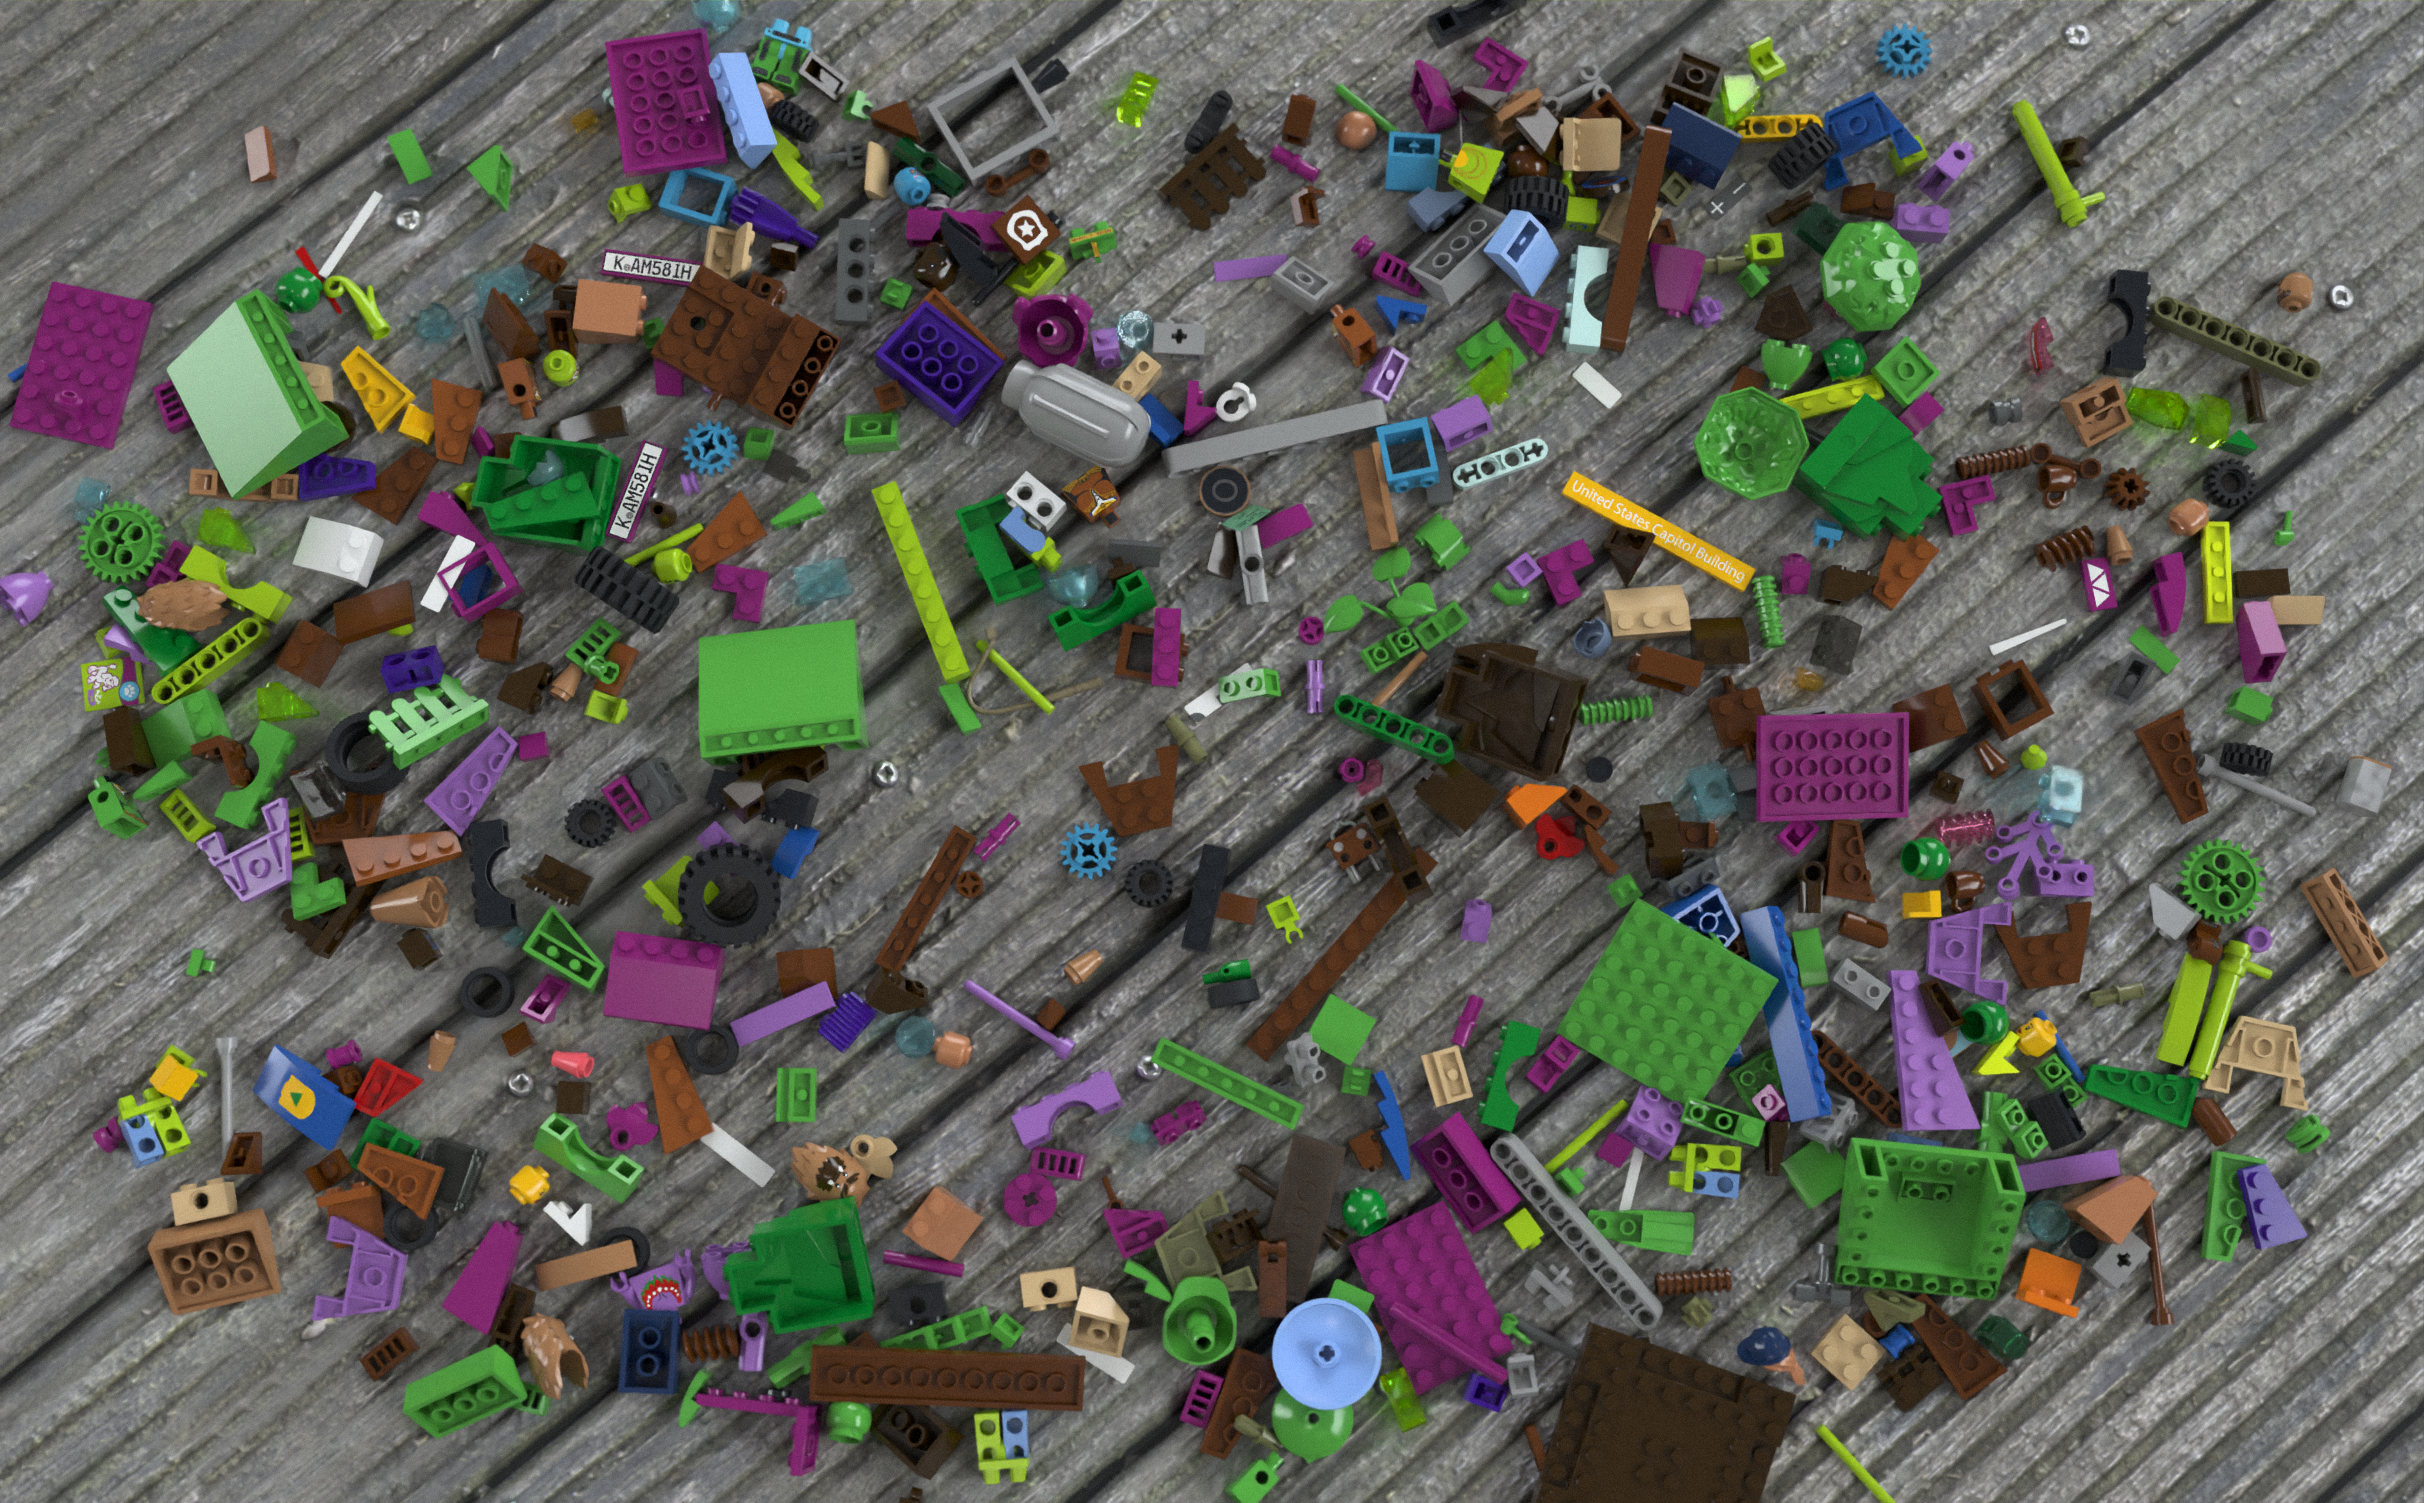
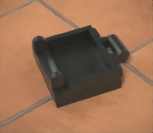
M442 1136L434 1138L430 1148L432 1149L431 1153H415L414 1158L423 1161L425 1158H428L429 1163L445 1168L432 1204L462 1214H468L489 1152Z

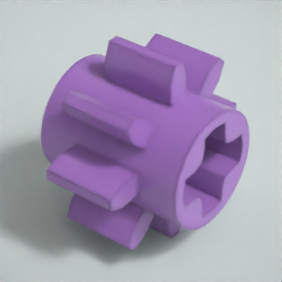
M1708 296L1693 304L1695 310L1692 311L1690 316L1695 325L1701 324L1704 328H1709L1722 320L1720 314H1722L1724 308L1719 299L1714 301Z

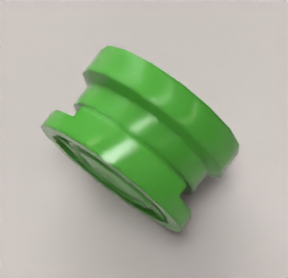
M2316 1114L2304 1117L2295 1123L2285 1134L2286 1139L2290 1143L2294 1142L2295 1149L2299 1154H2305L2315 1149L2331 1133L2326 1125L2320 1124L2321 1120Z

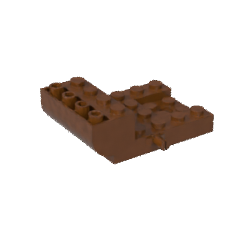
M701 264L649 356L711 391L713 395L706 405L710 409L714 401H716L711 411L716 412L722 399L727 400L763 422L767 421L776 427L790 431L794 427L842 339L798 313L792 318L782 312L776 306V303L783 292L778 290L773 298L778 288L773 287L768 298L761 299ZM694 317L703 319L705 328L701 331L694 330L690 325L691 319Z

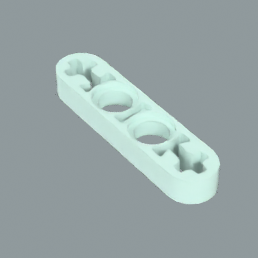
M1538 438L1511 446L1458 466L1453 472L1452 482L1456 488L1467 490L1542 462L1547 455L1548 447L1543 440ZM1535 445L1536 449H1542L1539 457H1536L1535 454H1530L1526 457L1527 462H1524L1523 453L1530 452L1532 446ZM1507 454L1517 455L1519 463L1516 466L1507 465L1505 462ZM1485 462H1490L1494 465L1495 472L1491 475H1485L1481 471V465ZM1472 467H1476V474L1468 478V483L1457 479L1460 476V472L1468 475L1473 473L1474 469Z

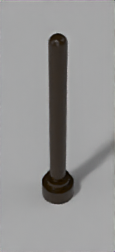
M1246 1165L1238 1167V1173L1276 1201L1279 1191L1276 1187ZM1327 1225L1323 1236L1326 1237L1325 1241L1329 1243L1328 1246L1336 1252L1349 1235L1341 1228L1339 1230L1335 1227L1332 1229Z

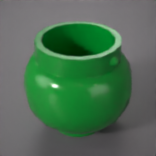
M295 267L292 272L283 274L277 281L275 287V294L278 298L277 303L291 314L296 312L300 314L308 313L317 306L320 292L324 288L323 284L308 270Z
M1850 337L1838 338L1832 341L1827 349L1821 351L1832 382L1839 379L1841 381H1849L1857 378L1864 370V362L1868 361L1862 343H1855Z
M1921 837L1915 841L1910 840L1904 845L1900 855V862L1903 871L1907 875H1912L1921 881H1935L1942 877L1949 868L1951 857L1943 842L1933 837Z
M1989 1000L1979 1001L1962 1013L1966 1023L1960 1027V1030L1968 1041L1984 1046L1994 1045L2003 1040L2009 1031L2010 1022L2008 1014L1996 1002Z
M1357 1187L1345 1195L1341 1214L1348 1227L1357 1231L1358 1236H1368L1388 1222L1389 1216L1388 1211H1386V1203L1376 1190Z

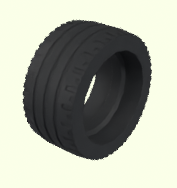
M364 711L344 718L333 728L326 741L325 757L331 772L345 787L361 795H380L398 786L408 775L412 764L399 770L393 763V751H391L386 761L376 770L364 774L351 773L348 770V754L354 744L363 737L372 735L368 730L371 712ZM394 722L393 724L404 734V731Z

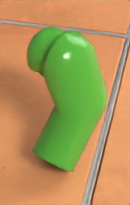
M1499 581L1490 589V592L1506 606L1522 605L1530 597V592L1527 588L1507 590Z

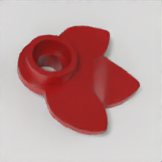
M1545 813L1539 818L1536 824V833L1539 838L1536 843V851L1541 858L1546 860H1552L1558 856L1570 858L1584 848L1585 842L1577 837H1573L1575 831L1574 816H1564L1553 821ZM1549 842L1553 845L1551 852L1545 850V843Z

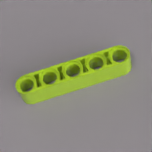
M254 618L242 620L157 682L152 689L153 699L157 703L168 706L180 698L204 689L265 644L270 637L269 627ZM258 626L257 634L251 637V629ZM233 642H236V643H237L236 649H235L233 652L230 653V652H229V647H230V645H231ZM214 657L215 664L208 669V661ZM193 673V681L187 684V676ZM172 689L171 697L165 700V693Z

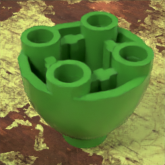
M1767 339L1766 344L1762 343L1761 360L1764 371L1770 380L1769 387L1790 390L1791 384L1797 381L1808 368L1813 352L1810 351V346L1793 343L1792 348L1784 347L1785 342Z

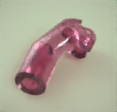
M1377 759L1368 761L1366 780L1355 786L1361 797L1382 784L1384 768Z

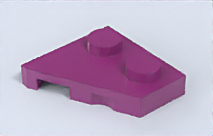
M1514 292L1504 319L1530 348L1542 358L1561 311Z
M1103 1210L1123 1259L1155 1246L1154 1241L1169 1229L1162 1211Z

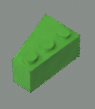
M553 905L550 906L522 948L530 958L595 995L609 973Z

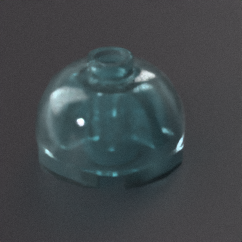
M690 0L694 19L702 27L714 29V33L729 31V26L736 23L741 15V0Z
M1095 564L1076 566L1064 570V573L1058 579L1056 574L1045 580L1053 599L1065 606L1071 604L1075 608L1088 605V599L1095 595L1099 586V577Z

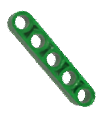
M1341 695L1335 700L1334 709L1339 721L1347 726L1437 764H1447L1454 758L1455 753L1452 741L1445 734L1352 695ZM1345 706L1353 707L1350 713L1345 714L1341 712ZM1373 715L1377 717L1373 723L1364 722L1368 716ZM1397 725L1401 727L1397 733L1392 734L1388 732L1391 726ZM1417 735L1424 737V740L1420 743L1411 742L1413 737ZM1445 745L1448 747L1445 753L1439 754L1435 752L1438 746Z

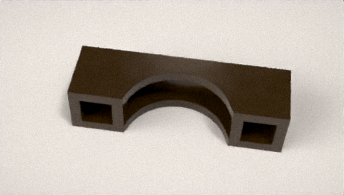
M820 746L783 750L778 754L772 755L769 760L758 767L752 768L747 774L736 781L730 782L723 788L725 806L746 824L766 811L764 796L767 790L775 783L787 779H797L809 783L829 770L827 752Z
M1387 796L1363 806V810L1408 904L1413 906L1434 896Z

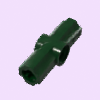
M906 136L900 138L895 144L892 151L893 156L908 167L918 168L928 179L929 183L933 184L950 198L957 197L963 190L966 183L965 179L940 162L935 154L925 151ZM927 164L935 165L930 171L923 170Z

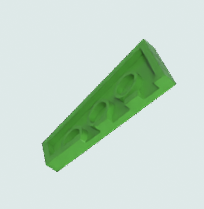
M2212 1151L2200 1258L2231 1262L2242 1232L2240 1228L2244 1216H2247L2236 1170L2259 1163L2266 1164V1159Z

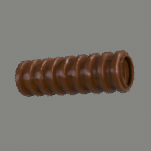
M2020 445L2019 448L2014 446L2011 450L2010 448H2005L2003 451L2000 449L1995 452L1989 451L1988 454L1983 452L1980 456L1974 454L1972 457L1969 455L1965 456L1964 459L1958 457L1955 462L1956 474L1960 480H1965L1967 477L1971 479L1974 476L1981 477L1982 474L1989 475L1990 472L1996 474L1998 471H2012L2013 468L2020 469L2021 466L2027 468L2030 464V453L2025 445Z
M1715 1268L1714 1271L1706 1269V1272H1703L1702 1269H1699L1697 1272L1690 1270L1689 1273L1681 1271V1274L1673 1271L1672 1274L1665 1272L1664 1275L1657 1272L1654 1277L1655 1290L1659 1297H1663V1294L1671 1296L1672 1293L1676 1296H1679L1680 1293L1688 1295L1689 1292L1696 1294L1697 1291L1700 1294H1704L1705 1291L1713 1293L1714 1290L1718 1293H1721L1722 1290L1730 1292L1732 1288L1731 1274L1728 1268H1723L1722 1271L1719 1268Z

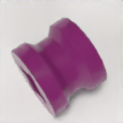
M1312 616L1302 620L1298 632L1300 640L1310 646L1320 643L1324 637V623L1319 618Z

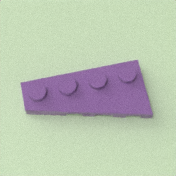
M498 726L424 802L463 838L470 827V823H473L518 749L519 744L501 726Z

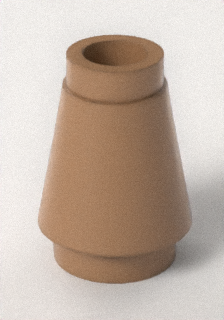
M2121 526L2108 527L2105 530L2107 560L2111 561L2113 566L2129 563L2133 559L2132 554L2134 552Z
M570 663L550 684L551 689L549 693L556 699L567 703L569 699H573L584 670L578 665Z
M1093 949L1068 962L1067 967L1063 971L1067 978L1077 986L1079 983L1083 984L1103 962V958Z
M435 1031L434 1036L430 1038L426 1068L436 1072L443 1071L457 1045L455 1035L445 1031Z

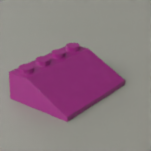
M617 931L610 958L603 1015L709 1031L726 958L723 948H718V945L715 944L709 945L701 942Z

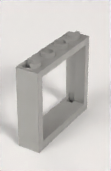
M1015 56L1009 60H1001L991 70L979 72L974 76L973 80L956 85L951 92L944 96L938 95L927 104L928 113L973 189L985 184L989 176L994 174L1001 175L1028 160L1033 150H1046L1061 141L1059 129ZM1014 73L1047 128L973 168L941 116V113Z

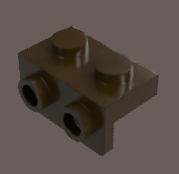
M1244 1208L1232 1215L1234 1220L1228 1222L1225 1218L1213 1224L1214 1230L1205 1235L1220 1265L1258 1246L1260 1240H1265L1253 1219L1259 1213L1257 1208L1250 1212Z

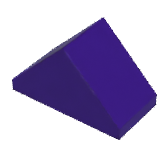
M1470 1370L1460 1396L1468 1402L1499 1413L1509 1387L1498 1384L1492 1379Z

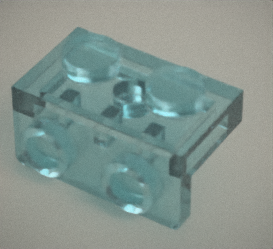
M524 263L472 275L480 300L478 302L479 308L486 306L490 290L493 287L500 294L505 292L514 304L527 301L526 296L532 293Z

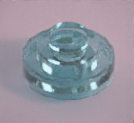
M1131 310L1124 313L1117 323L1116 333L1118 339L1123 345L1132 349L1145 347L1154 335L1152 319L1142 311Z

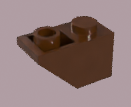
M1292 94L1282 132L1283 142L1306 148L1316 111V101L1310 96Z

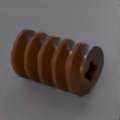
M2083 525L2080 529L2075 528L2071 532L2063 533L2062 536H2055L2052 540L2047 539L2043 544L2037 543L2034 547V553L2039 564L2042 567H2047L2053 573L2056 571V564L2061 569L2066 567L2065 560L2068 564L2073 565L2075 564V557L2080 562L2085 559L2084 553L2089 558L2093 557L2094 538L2088 526Z
M727 1323L724 1332H721L719 1325H715L713 1334L710 1333L707 1326L704 1327L703 1335H700L698 1329L694 1328L692 1337H689L687 1331L683 1330L682 1344L685 1357L688 1358L691 1364L696 1363L698 1357L702 1362H706L709 1356L713 1361L718 1360L720 1354L723 1359H727L730 1352L734 1357H738L741 1345L739 1324L736 1323L735 1330H732L730 1324Z

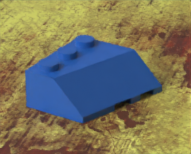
M1710 883L1679 901H1673L1660 909V911L1707 938V932H1713L1726 948L1741 932L1720 888Z

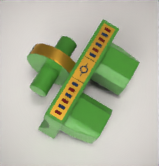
M1101 221L1093 226L1094 232L1085 234L1082 228L1072 229L1070 231L1071 238H1069V244L1073 260L1094 257L1096 264L1101 263L1100 255L1109 253V250L1117 249L1113 226L1109 227L1106 221Z

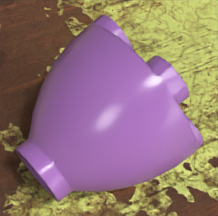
M42 571L38 573H15L0 578V604L7 612L12 609L15 613L13 615L14 618L24 627L41 613L48 600L49 591L54 588V585Z
M737 1242L733 1244V1247L723 1248L720 1244L706 1246V1252L700 1256L703 1272L709 1283L719 1292L720 1299L729 1300L728 1293L731 1290L729 1281L725 1282L723 1277V1265H726L729 1254L751 1251L748 1242Z

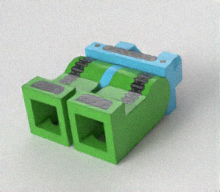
M777 18L771 29L766 27L758 53L750 67L756 83L768 82L782 92L797 96L802 81L796 72L808 51L813 52L810 45L812 32L808 28L798 26L795 37L788 35L789 23Z

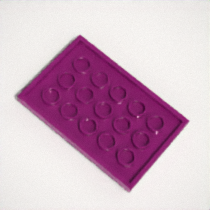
M706 28L605 42L623 169L626 178L728 163L716 87L709 74L708 66L712 61ZM702 84L710 116L706 117L707 121L698 124H691V120L685 122L677 90Z
M52 281L9 426L17 430L113 450L154 305L150 302ZM63 390H71L83 399L81 406L82 414L78 420L52 408L57 393Z
M1908 712L1756 715V821L1908 817Z
M1444 1200L1347 1246L1368 1292L1374 1295L1373 1302L1417 1395L1473 1369V1367L1391 1316L1388 1311L1395 1300H1398L1490 1360L1515 1349L1509 1336L1501 1331L1502 1321Z

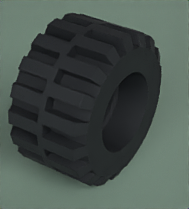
M1814 123L1802 129L1774 154L1767 167L1784 187L1790 190L1801 185L1824 166L1835 154L1838 146L1818 123Z
M1523 176L1511 179L1505 187L1502 213L1508 215L1511 209L1530 212L1546 229L1561 226L1566 222L1569 189L1562 182L1542 176Z

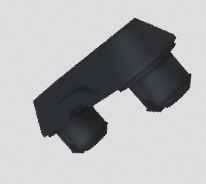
M1219 90L1211 96L1184 140V146L1189 153L1199 154L1219 130L1233 104L1232 97L1228 92Z

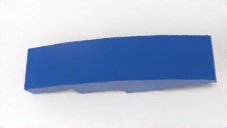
M1381 1070L1372 1075L1384 1097V1100L1375 1105L1388 1127L1379 1132V1135L1402 1179L1406 1181L1410 1179V1168L1404 1124L1393 1090L1384 1071Z

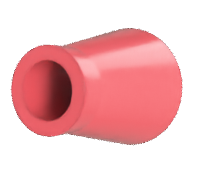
M555 1051L551 1064L580 1079L582 1077L587 1078L591 1074L594 1058L584 1052Z

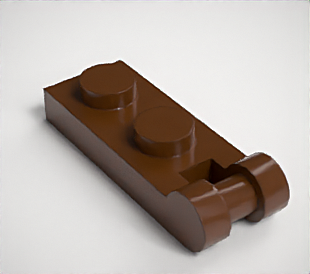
M1260 1240L1259 1317L1285 1318L1287 1316V1241H1278L1277 1244L1268 1243L1267 1240ZM1269 1254H1278V1261H1269Z

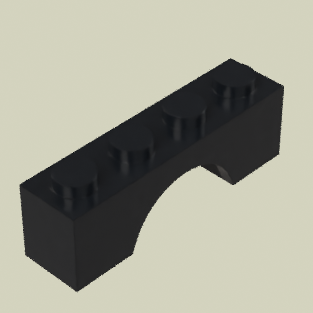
M1475 0L1461 7L1449 6L1429 16L1427 31L1438 50L1526 6L1528 0Z
M2117 269L2109 277L2108 302L2117 306L2123 313L2126 320V333L2122 340L2113 342L2105 349L2103 375L2134 378L2146 366L2147 357L2143 354L2144 346L2148 340L2145 322L2150 312V308L2147 306V297L2151 291V282L2148 281L2149 272Z
M714 769L705 799L713 802V808L728 811L724 802L723 788L741 776ZM787 788L777 799L765 802L766 811L759 815L761 816V821L776 825L778 820L785 822L786 828L800 831L801 827L810 829L819 799L811 794Z
M497 819L470 823V830L467 831V841L469 846H472L473 855L469 858V865L475 877V882L472 883V894L477 899V908L474 909L475 922L479 924V928L486 930L518 926L515 899L502 895L496 889L492 880V868L496 859L510 848L508 822Z
M1204 844L1181 944L1184 950L1209 955L1215 930L1219 899L1232 854L1228 848Z

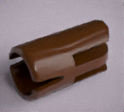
M1849 910L1843 913L1838 925V934L1840 936L1880 949L1888 944L1889 937L1886 924Z
M2198 1097L2194 1100L2191 1111L2192 1116L2214 1146H2221L2237 1135L2236 1129L2214 1100L2206 1097Z

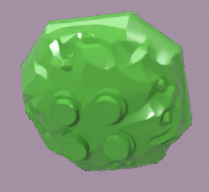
M1872 221L1844 224L1819 262L1824 299L1857 332L1892 329L1911 308L1921 286L1917 251L1895 229L1884 222Z
M1753 386L1717 396L1693 441L1704 477L1727 492L1739 495L1749 501L1786 491L1810 445L1799 411Z

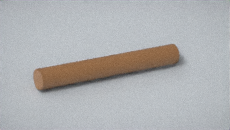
M1421 650L1378 694L1371 704L1381 707L1426 661L1428 656Z

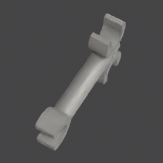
M1593 64L1591 66L1593 76L1586 75L1584 70H1581L1579 74L1580 80L1584 85L1559 98L1549 96L1544 100L1543 105L1553 104L1556 106V110L1560 112L1563 106L1592 91V100L1595 103L1600 99L1598 92H1604L1605 94L1610 92L1612 94L1610 86L1603 84L1601 77H1598L1600 73L1599 68L1596 64Z

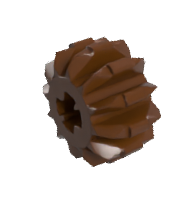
M2135 467L2128 469V471L2125 468H2120L2117 470V473H2111L2108 476L2110 481H2107L2103 486L2109 490L2104 494V497L2112 498L2110 506L2118 504L2119 511H2123L2126 508L2129 511H2133L2137 506H2142L2145 503L2144 498L2150 495V491L2145 489L2150 482L2141 479L2144 473L2141 472L2136 475Z

